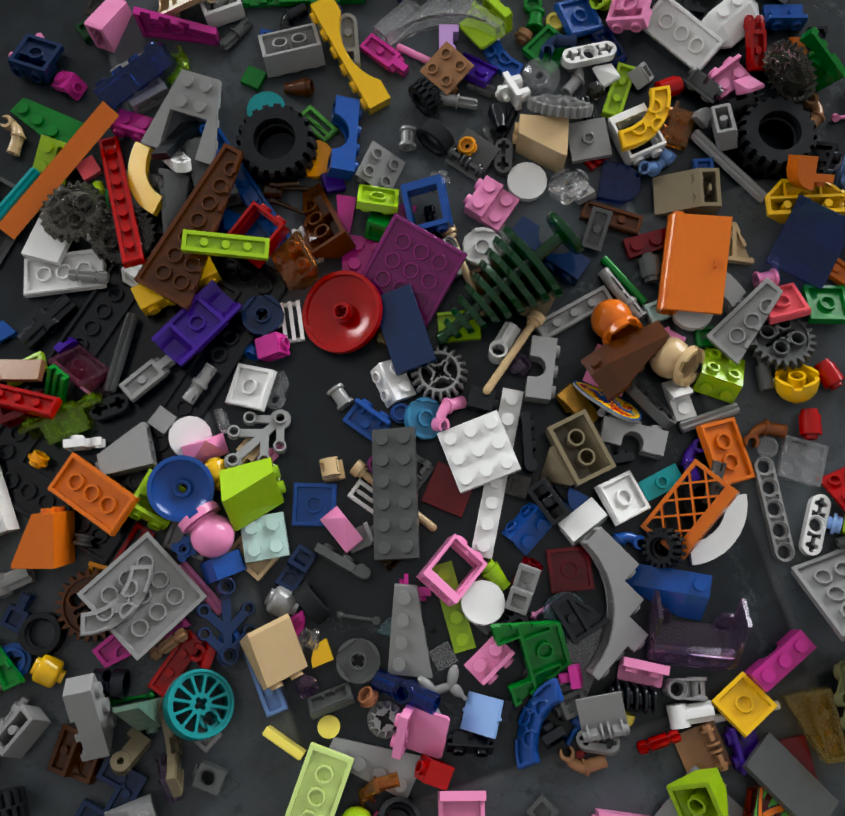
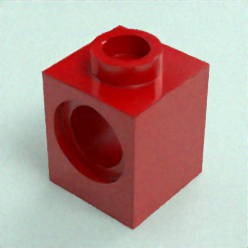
M422 753L420 760L416 763L414 776L422 783L447 791L455 768L445 761Z

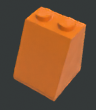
M52 506V508H41V512L31 514L12 560L11 569H55L76 562L75 545L72 544L75 541V510H66V506Z

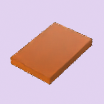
M735 417L695 427L710 470L713 460L727 463L723 480L729 485L756 478Z

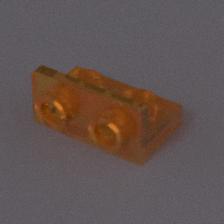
M676 101L674 107L670 106L666 117L669 121L668 124L664 123L661 133L667 142L666 146L684 151L694 124V120L691 118L694 112L679 108L680 101Z

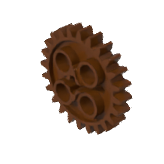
M86 569L85 575L82 571L77 572V578L74 576L69 577L71 584H62L65 591L57 593L62 597V600L55 601L56 604L61 605V608L55 610V613L62 614L57 621L65 622L61 628L62 630L70 628L68 636L77 633L76 640H81L84 637L85 642H90L93 637L94 642L100 641L101 637L106 639L109 633H111L106 631L92 636L80 637L81 613L90 612L91 610L87 609L77 615L75 614L76 610L87 606L83 601L80 605H77L74 600L75 596L101 573L100 569H95L93 573L91 569Z

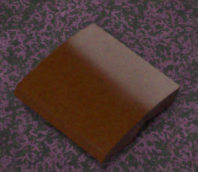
M63 724L46 770L62 777L74 778L88 785L94 784L103 758L82 762L80 754L83 751L81 742H76L74 737L78 733L77 727Z

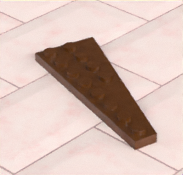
M227 143L223 144L145 261L146 264H143L134 278L138 284L186 311H189L209 255L182 253L183 229L217 233L244 157L242 151Z

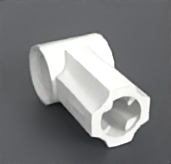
M505 321L495 340L490 344L488 359L491 363L500 364L521 332V329L516 324ZM499 349L503 354L496 355L493 353V350Z
M711 700L666 705L669 724L672 730L691 727V724L715 720V711Z

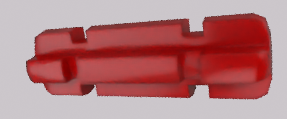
M678 729L670 730L668 734L664 732L648 738L647 741L645 739L638 741L636 746L638 752L643 755L649 753V750L655 751L670 746L669 743L673 742V744L681 742V735Z

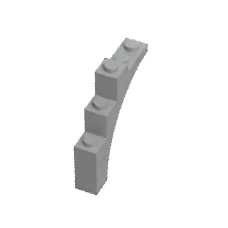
M593 527L581 540L580 544L591 556L599 570L605 588L606 617L610 620L605 625L603 638L595 657L585 669V672L590 677L599 681L600 678H604L609 673L611 665L623 657L625 649L632 652L641 649L645 644L648 634L630 617V615L638 612L641 607L640 604L644 599L625 581L634 576L636 573L635 569L639 563L602 527Z

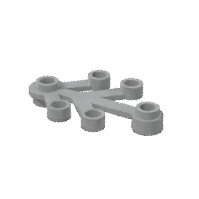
M282 409L274 411L271 415H256L252 411L246 412L243 415V421L247 426H252L255 423L268 425L264 429H240L237 425L229 426L227 434L230 439H252L236 453L226 455L224 466L227 469L242 465V459L259 444L260 455L257 461L269 458V436L275 430L276 441L273 444V449L275 453L283 454L286 451L284 432L291 424L290 414ZM249 416H252L254 418L252 421L246 420V418ZM278 417H283L284 420H283V421H278L277 418H278ZM232 430L238 431L235 435L230 434ZM278 444H281V445L284 446L282 449H277V448H276V446H277ZM231 458L237 460L235 463H229Z

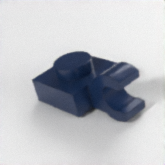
M23 592L17 604L10 603L0 620V625L19 634L23 621L32 615L27 609L34 602L36 595L27 592V594Z

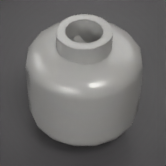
M278 586L275 589L271 588L264 601V604L267 605V612L278 618L287 613L294 615L299 604L292 595L293 591L283 586Z

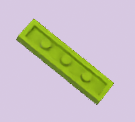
M183 229L181 252L268 261L270 238Z
M452 561L435 565L432 568L453 590L458 587ZM439 598L454 654L476 648L469 620L466 619L461 609V599L456 605L448 607Z

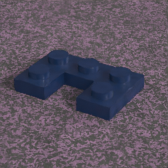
M112 755L107 756L96 778L115 788L110 800L104 808L85 798L75 816H105L104 812L138 799L149 776L135 768H132L127 775L117 776L112 772L110 766Z

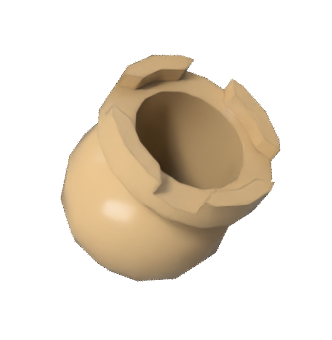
M670 337L658 353L651 357L648 362L652 371L660 377L673 378L675 384L681 387H688L699 375L696 370L699 363L704 364L705 352L695 345L688 347L679 338Z

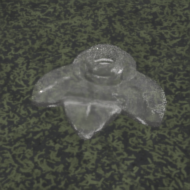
M283 371L276 375L266 405L273 410L283 407L286 401L285 393L289 388V380ZM278 396V402L273 403V397Z

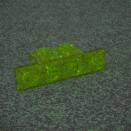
M91 392L84 395L80 401L74 402V400L66 402L57 411L53 420L43 417L36 419L33 417L27 418L21 422L17 432L20 435L40 427L49 445H52L72 435L91 428V424L83 408L100 402L103 395L101 392L97 394Z

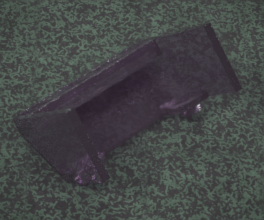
M655 590L648 612L646 646L648 660L657 664L723 671L736 668L753 628L746 599H741L736 614L722 613L715 618L713 624L671 620L670 610L662 607L660 591Z

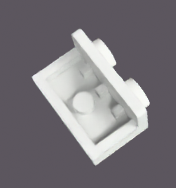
M392 360L380 362L370 371L372 380L376 384L380 397L387 408L392 407L397 402L413 398L416 395L407 373L400 376L396 375Z

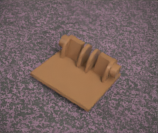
M446 41L422 67L420 72L448 96L458 92L457 85L470 72L474 64Z
M714 721L702 723L680 733L682 741L674 745L686 773L694 765L699 769L717 767L720 772L729 769L728 766L732 762Z

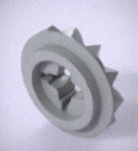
M380 701L371 707L368 712V727L379 738H391L397 730V727L388 723L381 729V720L379 717H376V715L384 716L390 710L389 719L394 723L397 713L402 711L399 706L391 701Z

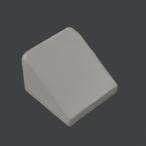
M644 61L628 73V77L637 90L654 79V75Z

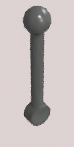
M340 610L335 613L337 619L347 618L372 622L374 625H379L381 622L378 616L373 618L345 614Z

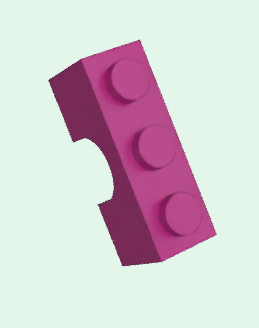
M790 630L776 643L777 648L765 658H759L744 671L762 691L768 692L817 648L802 630Z

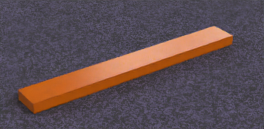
M102 101L0 221V229L15 240L120 115Z

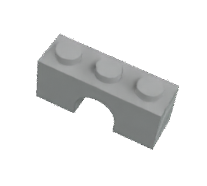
M532 335L528 361L539 363L543 368V374L537 377L527 376L523 401L549 404L551 398H555L556 386L552 385L553 378H557L558 366H555V359L559 358L561 347L557 345L558 338Z
M612 414L604 416L601 420L599 435L604 444H610V448L618 449L624 436H633L639 443L638 455L657 460L664 456L669 431L663 430L661 426L650 425L649 427L642 425L641 421L637 423L628 422Z

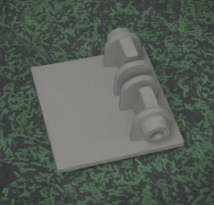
M372 140L355 173L358 178L357 182L360 184L367 182L372 186L393 189L406 162Z
M621 691L575 699L584 743H592V741L598 740L605 741L608 738L612 739L614 737L630 735Z

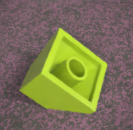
M717 767L695 770L666 786L678 816H728L727 789Z

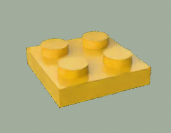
M743 671L711 701L713 707L744 738L778 706Z

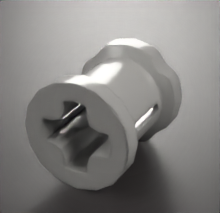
M411 125L400 127L401 142L398 144V148L401 151L411 152L416 150V144L414 143L416 127Z
M343 383L335 385L327 392V395L332 397L337 404L338 411L346 409L354 402V399L350 398L344 390Z

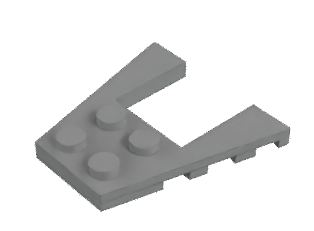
M182 69L140 143L157 148L166 138L174 111L205 120L206 124L195 160L210 165L216 156V151H218L217 128H219L220 123L218 112L221 107L222 82L215 78Z

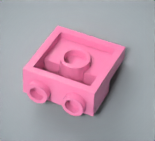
M612 0L606 19L610 31L620 34L623 30H631L638 33L642 29H648L652 14L650 8L652 0Z
M486 175L484 179L479 178L474 186L476 190L473 195L468 194L464 199V213L498 234L501 226L505 224L519 204L520 199L504 190V185Z

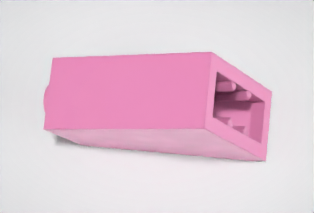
M105 0L84 22V26L96 47L115 53L132 16V12L125 0Z

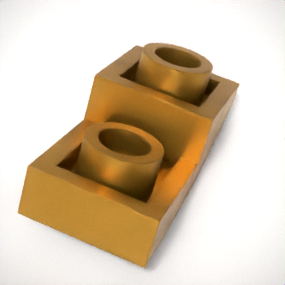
M571 383L555 395L566 413L571 412L573 415L586 409L593 423L600 417L589 400Z

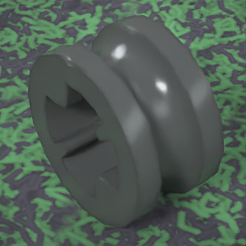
M74 533L76 540L72 542L73 545L93 547L91 540L95 536Z

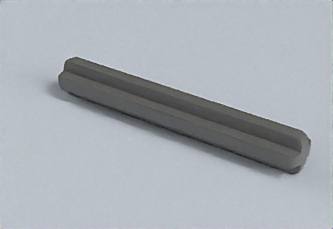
M128 312L125 316L103 390L108 393H115L139 318L134 313Z

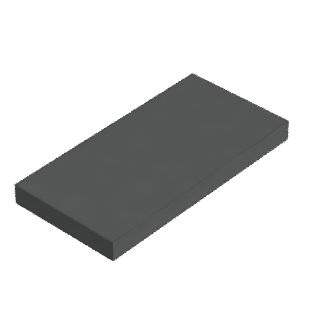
M770 732L763 735L742 765V768L790 816H831L839 803Z

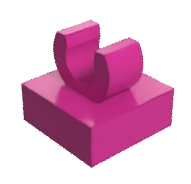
M580 663L568 665V672L558 674L559 682H570L571 689H580L584 686Z

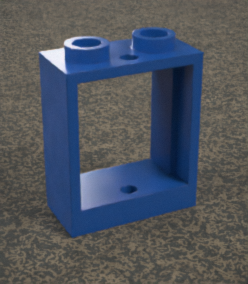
M440 174L400 185L407 220L416 224L411 197L438 190L443 218L419 224L418 226L430 233H443L448 231V228L454 227L445 180Z

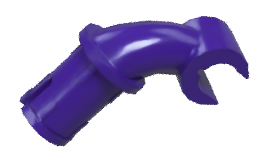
M699 438L692 441L684 452L682 463L679 464L680 467H683L684 472L694 461V456L704 452L703 449L697 448V443H700ZM695 467L691 472L692 481H700L702 478L697 467Z

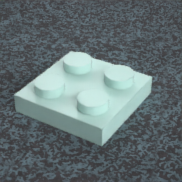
M284 512L263 515L241 529L245 563L290 556Z

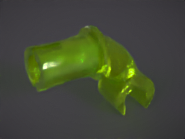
M174 45L179 53L173 54L170 52L174 60L178 62L175 70L167 78L171 85L182 69L189 71L187 55L180 45Z

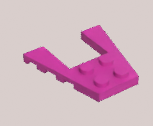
M337 194L338 215L351 235L357 197ZM398 203L397 214L407 219L404 204ZM412 205L415 214L417 207ZM351 235L356 247L341 257L342 270L362 274L378 242L366 239L363 236Z

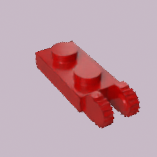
M747 15L744 18L743 28L746 31L747 72H765L768 69L767 32L765 30V19L762 15H757L755 19L752 15Z

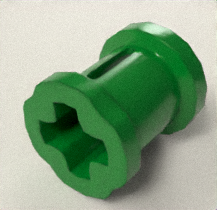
M532 6L528 9L529 21L526 24V28L533 34H538L543 29L542 18L545 16V10L539 6Z

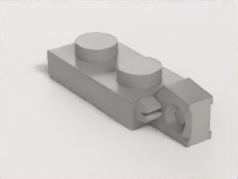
M167 355L161 359L158 357L154 360L150 359L118 386L134 403L167 377L170 373L169 369L176 363Z

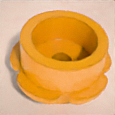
M469 136L461 138L457 146L459 153L468 156L475 153L477 150L476 140Z
M34 450L32 454H28L29 464L34 468L41 469V467L45 468L48 466L47 462L50 458L44 452Z

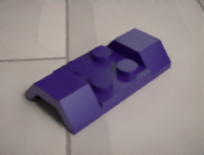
M211 280L194 297L190 310L186 311L182 308L151 340L171 360L183 367L229 324L228 322L243 306L240 303L234 302Z

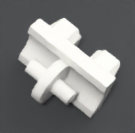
M508 71L502 72L505 80L502 85L497 87L495 97L500 102L510 101L516 111L521 110L522 102L528 101L531 91L528 86L521 88L523 87V79L520 74L511 76Z

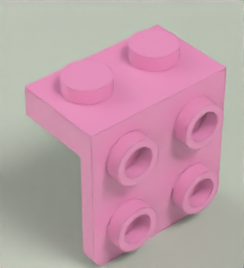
M407 703L403 711L397 713L394 721V727H397V730L390 742V747L393 748L391 757L400 760L406 749L440 759L444 753L450 718L446 715Z

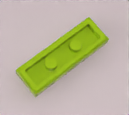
M618 62L616 70L621 78L610 85L600 116L610 118L623 112L632 85L628 73L635 68L634 66Z

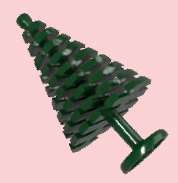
M552 211L548 213L546 221L554 235L534 252L510 227H507L505 224L501 226L499 232L502 239L495 236L492 241L497 253L491 248H488L485 253L498 274L484 260L481 259L478 264L481 272L493 287L491 288L474 271L471 278L484 295L480 296L469 283L466 284L464 289L474 301V304L471 306L460 294L457 301L464 308L465 312L461 314L454 306L452 307L450 312L455 317V320L451 323L446 317L443 322L446 328L435 335L436 340L440 344H445L452 336L456 339L463 337L459 332L462 327L468 334L475 332L468 323L472 319L481 329L488 327L479 315L481 311L493 324L500 322L489 306L491 303L504 318L513 317L499 296H502L518 314L525 312L518 298L530 309L538 307L534 297L543 304L551 301L548 294H551L555 299L563 297V292L558 286L557 281L542 261L562 244L576 255L582 253L584 247L573 230L559 215Z

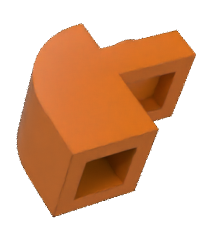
M788 155L786 174L789 182L795 188L813 191L814 186L824 187L825 183H834L835 175L816 173L819 156Z

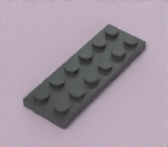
M413 426L372 430L374 560L420 559L416 428Z

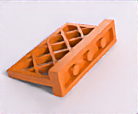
M694 459L640 527L648 533L653 531L648 527L653 519L661 518L662 528H666L665 518L677 517L678 530L675 531L681 533L679 537H683L682 532H688L684 536L685 541L682 542V545L687 547L683 549V552H686V556L681 557L685 560L740 492L700 461ZM696 466L704 471L705 480L692 481L691 472ZM707 474H709L714 479L708 480ZM688 477L689 482H684V480ZM718 481L725 487L719 495H710L708 482ZM705 483L707 496L694 497L693 484ZM689 484L691 497L678 498L677 489L680 485ZM716 497V499L711 503L710 498ZM707 498L708 508L706 511L696 513L694 499ZM691 500L692 513L680 514L679 501ZM675 501L677 514L664 515V505L667 502ZM661 511V516H656ZM693 515L694 525L692 528L682 530L680 516ZM696 515H702V516L697 520ZM661 540L660 543L669 550L667 541Z

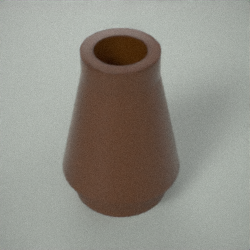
M305 77L284 83L285 95L309 98V96L314 95L313 80Z

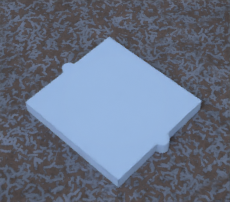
M469 691L465 707L462 709L464 713L460 729L496 739L499 722L502 721L501 713L504 700Z

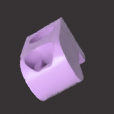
M439 24V49L446 41L456 49L453 42H458L459 24Z

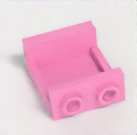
M438 791V816H485L486 791Z

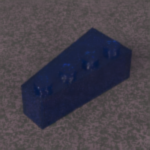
M151 41L143 47L145 52L139 56L137 53L127 59L129 64L123 68L121 65L111 72L113 76L106 80L104 77L95 84L97 88L93 90L99 100L105 102L114 110L132 97L136 91L138 92L146 87L152 79L154 80L164 74L165 69L169 66H175L177 64L176 60L162 42L154 43Z

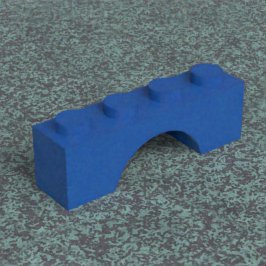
M336 95L332 105L331 123L342 131L345 144L331 150L328 158L327 177L350 181L358 169V162H355L360 149V144H357V138L360 137L361 126H358V120L360 121L362 117L359 99Z

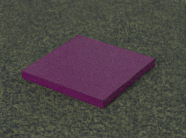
M394 213L361 275L365 276L375 285L380 295L411 284L425 326L428 327L468 254Z

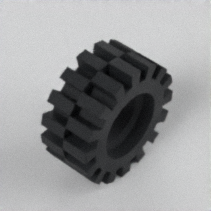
M421 77L408 87L412 102L416 104L415 107L419 108V111L424 116L431 117L443 107V100L440 99L441 96L437 93L438 90L434 89V85L430 84L428 79Z
M655 528L647 533L648 536L643 539L646 541V544H642V548H646V551L642 553L643 555H648L645 560L651 562L650 565L658 569L673 568L678 566V563L683 562L684 559L681 557L686 556V552H683V549L687 547L682 545L685 539L684 537H679L681 535L679 531H675L673 528ZM663 539L669 545V553L666 557L662 556L659 550V544Z

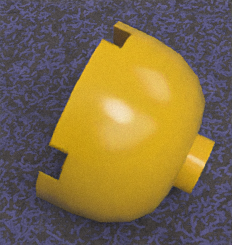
M803 364L802 367H796L794 370L789 366L786 371H783L782 367L776 370L774 385L776 392L782 399L797 404L810 400L817 393L820 378L819 372L813 367Z

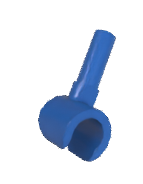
M579 716L570 720L575 727L565 742L568 746L571 745L576 734L581 730Z

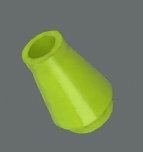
M490 559L487 561V566L481 572V577L496 584L503 592L510 586V582L507 580L498 562Z

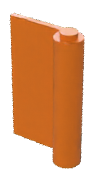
M674 211L668 215L656 307L657 313L675 315L678 311L722 315L733 217L685 214L682 211Z

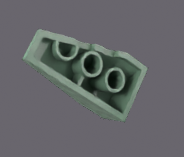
M160 698L112 708V713L137 731L146 730V734L159 732L162 726L158 715Z

